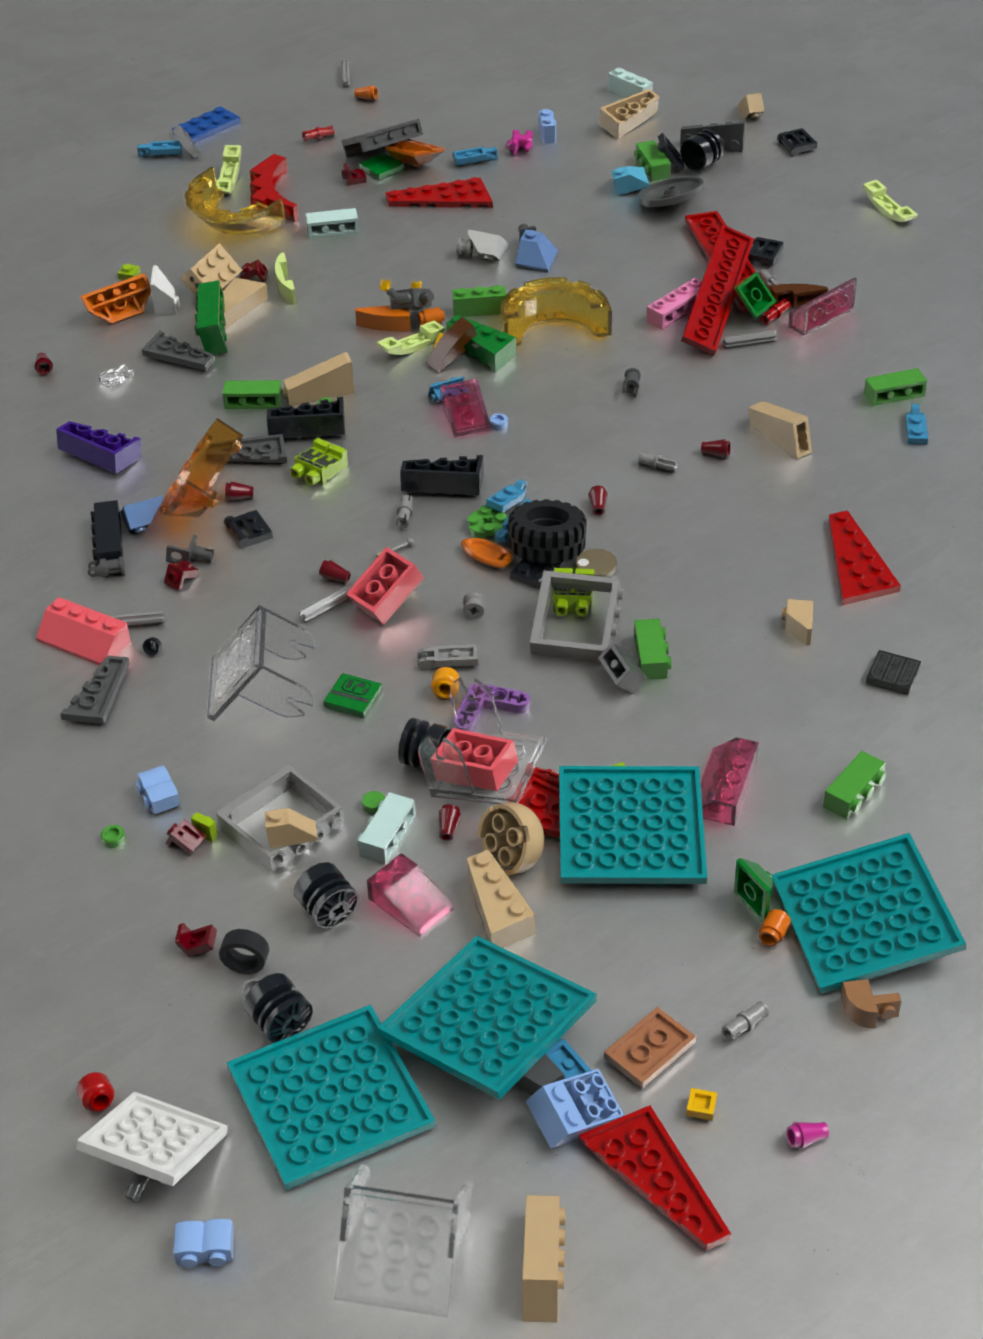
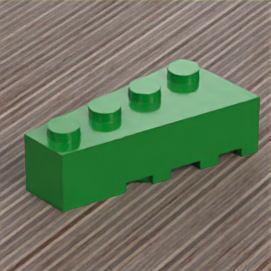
M216 280L198 284V291L196 292L197 303H195L197 314H195L197 323L194 326L197 336H200L205 351L213 355L228 353V347L225 343L227 334L224 327L226 326L224 293L220 281Z
M456 315L446 323V332L462 316ZM465 318L473 324L477 333L474 338L464 345L468 356L478 358L482 365L490 366L491 370L495 373L516 356L515 336Z

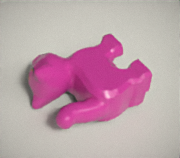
M513 130L512 138L506 142L505 148L513 153L514 156L518 149H524L526 152H529L533 145V131H526L525 135H520L519 130Z

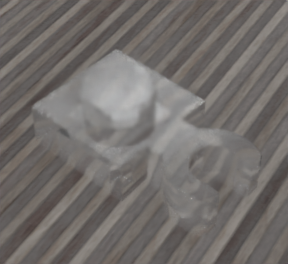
M124 364L118 370L112 368L98 375L103 385L111 389L125 382L124 378H130L134 374L133 369H128L127 364Z

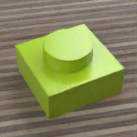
M124 264L117 273L118 279L126 280L139 275L141 272L140 266Z
M198 812L191 817L192 825L206 835V840L213 842L218 837L216 822L211 817L204 816Z

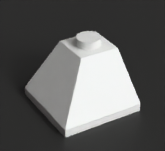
M468 229L469 237L485 260H500L509 248V244L500 235Z
M153 265L150 288L155 315L176 314L177 307H180V298L176 296L174 287L157 265Z

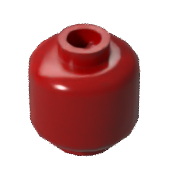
M101 1072L85 1075L76 1087L78 1098L84 1108L90 1112L105 1110L112 1104L115 1098V1090L107 1076Z

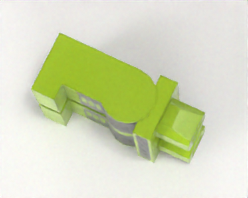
M316 438L309 450L294 457L295 465L290 468L291 476L295 479L303 476L307 484L312 486L316 483L324 485L327 483L326 480L331 479L348 466L347 450Z
M554 568V572L573 574V568ZM576 568L575 574L594 576V569ZM562 587L553 588V612H556L557 616H565L567 612H576L578 617H586L588 613H591L593 591Z

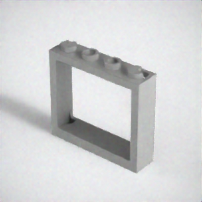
M544 571L530 638L531 654L600 662L598 657L612 643V636L617 634L615 618L620 617L621 606L618 605V601L623 599L624 587H620V579ZM552 587L611 593L602 645L543 639Z
M288 764L216 812L218 829L271 873L284 867L290 860L302 854L316 842L321 841L323 837L338 829L344 823L342 806ZM291 788L324 814L316 820L318 841L278 847L269 852L237 824Z

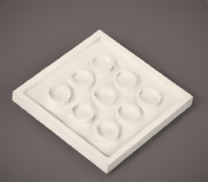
M134 1091L77 1140L76 1150L84 1152L91 1157H97L110 1162L115 1166L134 1171L138 1175L155 1179L162 1184L174 1186L227 1135L228 1126Z

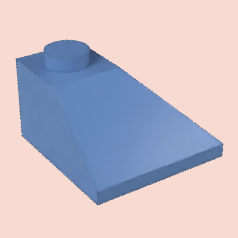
M525 230L520 239L515 266L549 272L558 254V249L542 232Z
M163 496L123 506L120 514L129 532L134 531L137 534L146 531V527L150 525L163 501Z

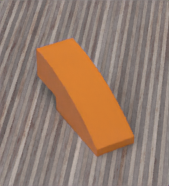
M391 305L355 308L357 326L381 331H411L409 308L391 309Z

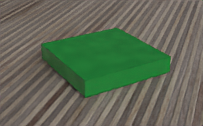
M383 152L359 163V168L376 179L381 180L402 171L404 164Z

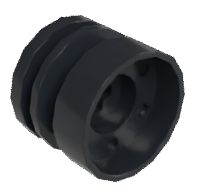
M703 129L682 142L680 147L682 161L690 170L699 172L718 161L724 154L721 138L715 131L710 129Z
M416 718L409 719L403 729L399 742V762L405 765L410 764L413 767L421 765L422 769L435 772L431 757L450 733L451 728L436 723L430 726L427 721H421Z
M329 862L319 863L310 867L300 876L294 887L295 898L318 927L324 929L333 928L343 923L353 914L359 903V895L356 890L345 880V877L338 868Z
M282 973L271 974L259 980L250 989L244 1001L245 1012L259 1025V1029L272 1043L302 1032L310 1022L313 1014V1008L309 1001L298 991L291 980Z

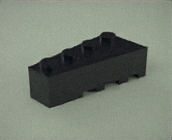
M343 396L337 397V401L328 402V399L320 400V404L311 405L307 402L301 403L298 408L290 405L267 409L268 436L283 434V438L300 439L302 437L319 438L321 436L338 437L345 435Z
M476 455V459H467V456H459V460L452 461L447 460V457L439 458L435 462H430L429 459L403 461L400 469L401 491L408 493L425 492L428 494L445 493L447 495H480L484 475L483 455Z

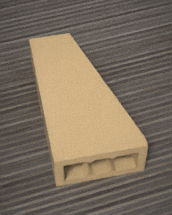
M234 278L223 291L225 329L268 299L266 283Z
M347 352L339 354L283 380L284 388H281L283 399H287L289 406L317 401L324 397L332 398L354 393L351 359Z
M765 401L748 407L750 425L792 457L799 459L812 452L807 416Z

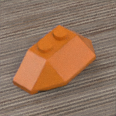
M413 139L385 146L393 158L399 159L402 163L410 162L416 167H422V165L430 163L445 151L443 147Z
M145 273L84 294L80 298L88 313L113 325L144 312L151 293L150 282Z

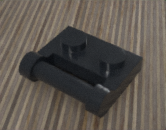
M803 128L783 132L777 136V141L789 149V153L792 156H797L800 152L817 149L818 143Z
M661 133L658 136V150L664 153L678 173L684 169V162L677 149L664 133Z
M756 237L753 241L748 260L750 263L754 261L764 265H774L784 247V242Z
M257 510L236 517L227 516L224 519V525L235 535L237 543L241 548L273 538V532ZM238 526H242L248 536L244 535Z
M522 559L510 572V579L540 589L543 572H554V568H560L563 563L539 564V562L532 563L528 562L527 559ZM545 566H547L539 576H536Z

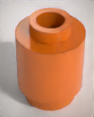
M439 307L418 312L419 325L431 321H436L442 325V321H445L444 311L440 310Z
M772 909L768 912L759 929V939L767 946H776L782 941L791 924V919L787 913L780 909Z

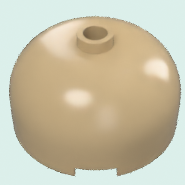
M501 803L487 808L480 818L477 838L481 837L483 851L489 850L494 858L496 852L499 851L498 859L501 865H516L514 868H504L501 866L506 875L524 873L538 862L544 848V831L540 820L531 809L519 803Z

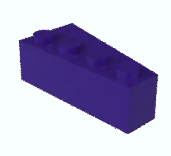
M71 421L56 429L59 450L117 474L142 458L141 438L139 437L129 439L126 438V434L118 433L116 436L108 434V430H92V426Z

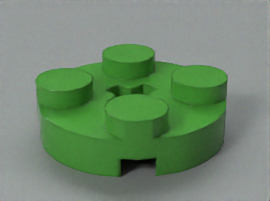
M486 505L481 506L479 510L474 511L467 518L470 534L476 538L486 539V536H493V539H495L494 535L498 529L502 528V523L508 518L507 514Z

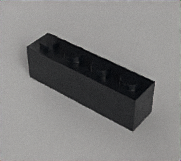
M118 500L94 503V511L90 512L91 521L95 523L91 524L94 561L103 558L106 560L119 559V556H123V543Z

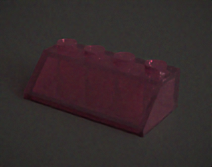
M854 277L790 311L788 327L805 336L854 310L857 278Z
M736 737L712 749L700 781L703 819L735 826L757 763L759 742Z

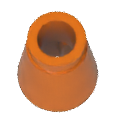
M373 85L355 89L354 95L355 98L374 101L378 98V89Z

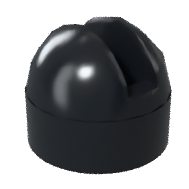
M150 637L143 643V650L148 655L157 654L162 647L161 641L155 637Z

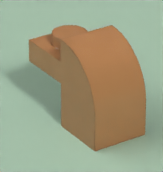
M868 979L843 982L841 1001L846 1015L855 1024L866 1028H876L877 1019L899 1017L901 1006L899 993L873 996Z

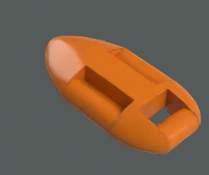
M467 538L461 542V546L467 555L490 567L506 568L514 559L513 554L508 549L486 539Z

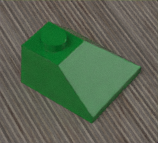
M757 272L733 287L754 319L776 302Z
M739 858L736 860L734 893L763 923L770 910L774 879L759 864Z

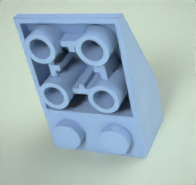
M599 1069L544 1085L525 1101L550 1149L573 1142L578 1139V1135L624 1116Z

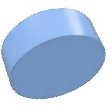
M497 413L489 417V427L491 429L503 430L507 428L508 417L506 415Z

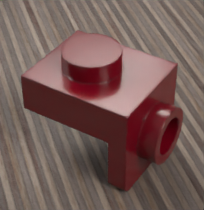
M259 259L252 263H246L241 267L240 279L248 280L257 275L262 282L266 281L268 270Z
M183 560L180 563L168 564L164 584L176 590H181L184 579L198 577L199 569L193 567L192 563Z
M184 923L178 925L175 943L188 957L207 952L214 948L217 929L211 924L191 931Z

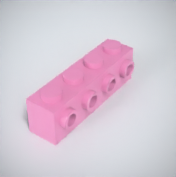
M693 278L647 306V322L663 330L691 313L701 280Z

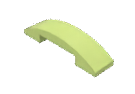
M225 145L222 156L223 165L219 180L216 179L214 194L232 193L239 173L241 145Z
M878 180L863 184L864 191L870 201L888 218L897 222H905L917 217L918 214L908 206L901 207L886 194L887 188Z
M283 252L279 254L275 262L277 288L285 300L291 304H296L293 281H285L284 278L288 276V269Z
M431 321L420 325V332L400 340L389 337L378 341L377 346L387 353L394 355L410 354L433 343L439 333L445 332V327L436 321Z

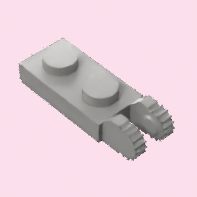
M476 644L434 646L417 651L419 658L417 666L421 670H431L433 667L478 665Z

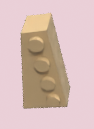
M647 89L601 107L598 124L618 140L657 113L659 96L651 89Z
M485 850L467 858L468 880L489 942L504 948L534 935V912L491 852Z

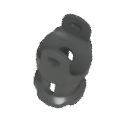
M630 368L624 374L626 379L623 381L622 393L624 391L633 393L635 398L639 391L641 373L636 368Z
M119 556V559L111 560L103 558L88 564V575L91 577H108V574L115 573L125 574L123 556Z

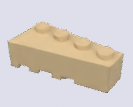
M526 1195L522 1277L523 1321L558 1322V1289H564V1271H559V1267H564V1249H559V1246H565V1228H560V1225H565V1208H560V1196Z

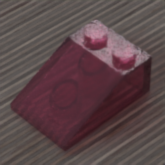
M477 378L440 387L443 409L454 438L491 430Z
M402 853L367 879L368 899L419 937L454 910V905L421 867Z

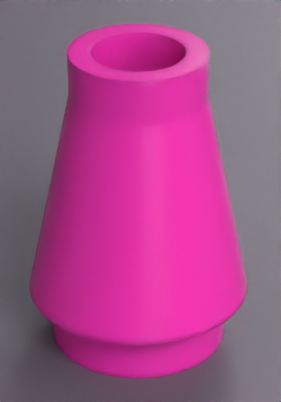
M793 1122L791 1126L787 1127L786 1136L792 1148L803 1149L815 1142L828 1138L829 1128L825 1122Z

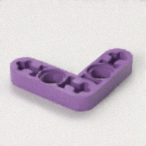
M474 683L468 688L456 713L454 728L472 732L485 706L515 713H525L530 709V696L522 691ZM503 696L504 699L495 700L494 697ZM470 706H474L477 708L473 711L466 710V708Z

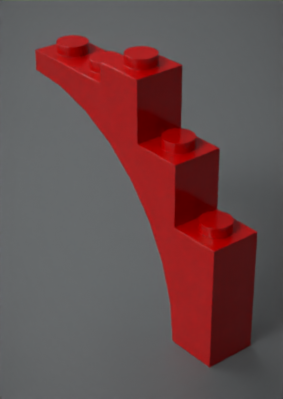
M272 154L249 170L251 209L253 212L264 216L271 213L295 222L299 219L297 204L285 199L275 190L279 180L288 173L287 160L285 157Z

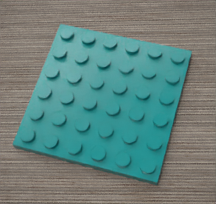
M559 766L561 883L707 884L699 766Z
M910 833L771 874L774 879V888L784 911L791 919V927L821 994L842 988L843 982L869 980L966 950V942Z
M476 936L377 1029L379 1035L500 1100L597 1002V994Z
M371 1004L226 1062L231 1077L286 1190L436 1127L435 1118L393 1043L379 1035L377 1027L382 1023Z

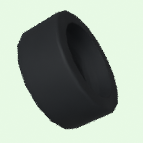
M231 930L226 933L222 941L219 958L232 971L241 974H254L261 971L265 966L269 954V944L264 937L251 930ZM234 948H243L255 955H245L239 953Z

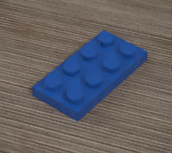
M216 107L210 112H205L199 117L192 118L190 121L178 125L189 134L194 143H197L241 123L239 116L225 108Z

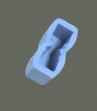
M543 109L538 113V132L543 143L556 142V120L554 119L553 111L549 109Z
M164 765L137 774L139 781L135 782L139 795L144 794L142 798L146 809H151L153 814H157L180 806L178 792Z
M212 1219L205 1222L183 1221L176 1223L173 1251L176 1264L185 1268H193L202 1263L222 1266L233 1261L235 1230L232 1220Z

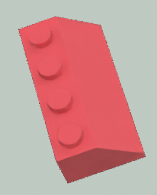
M60 597L45 609L36 636L38 642L100 665L107 656H117L131 642L126 622Z

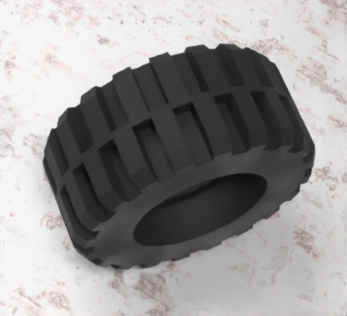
M549 499L524 502L522 505L516 506L509 515L508 546L515 555H518L523 560L527 559L528 562H539V564L565 563L569 559H575L583 552L586 545L587 519L575 505L571 506L568 502L563 503L560 500L550 501Z

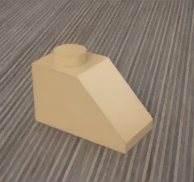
M761 93L745 95L739 102L738 108L745 118L757 119L764 112Z
M787 599V607L782 608V620H786L785 629L805 645H810L813 601Z
M290 808L264 812L265 828L270 849L318 841L316 821Z

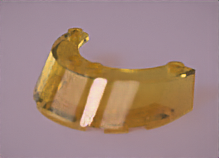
M213 167L196 176L188 184V190L185 191V202L188 209L210 227L225 234H256L277 229L285 223L281 199L270 206L257 202L252 206L240 209V212L230 213V210L217 209L218 203L224 197V192L217 188Z
M562 277L531 280L525 282L523 287L510 290L506 294V299L501 302L502 330L516 337V347L521 345L522 339L528 330L539 324L553 321L579 324L597 337L612 335V309L607 297L599 289L594 290L591 288V284L580 280L571 282L568 281V278Z

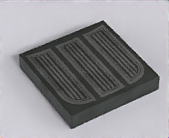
M879 650L866 677V683L909 695L922 661Z

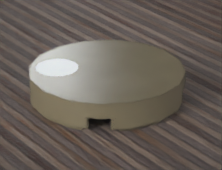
M589 549L577 557L576 568L594 569V576L611 577L616 572L617 560L611 552L604 549Z

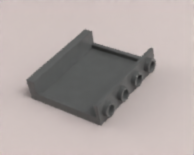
M415 119L341 141L345 155L348 156L421 136L423 131L420 120Z

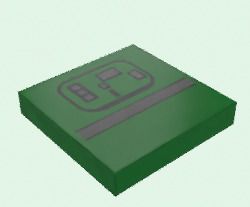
M342 673L324 699V707L364 718L380 694L382 683Z

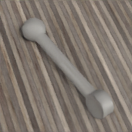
M408 538L406 542L391 548V550L396 551L407 545L412 546L414 540Z

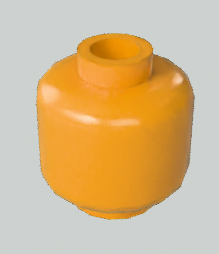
M441 667L433 674L431 682L432 692L440 699L453 698L459 691L460 676L453 668Z

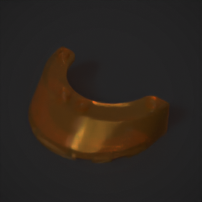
M216 418L179 471L177 479L172 483L160 506V513L162 515L198 518L209 507L213 508L219 498L216 497L218 492L211 488L232 454H237L243 444L240 442L243 435Z

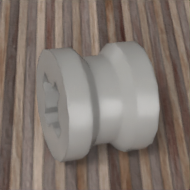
M458 238L456 254L458 256L466 254V256L471 257L473 253L472 240L464 241L462 238Z
M476 592L466 594L463 598L464 615L470 619H478L483 616V596Z

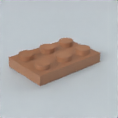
M656 1007L604 1051V1059L643 1089L695 1044L696 1036L659 1007Z

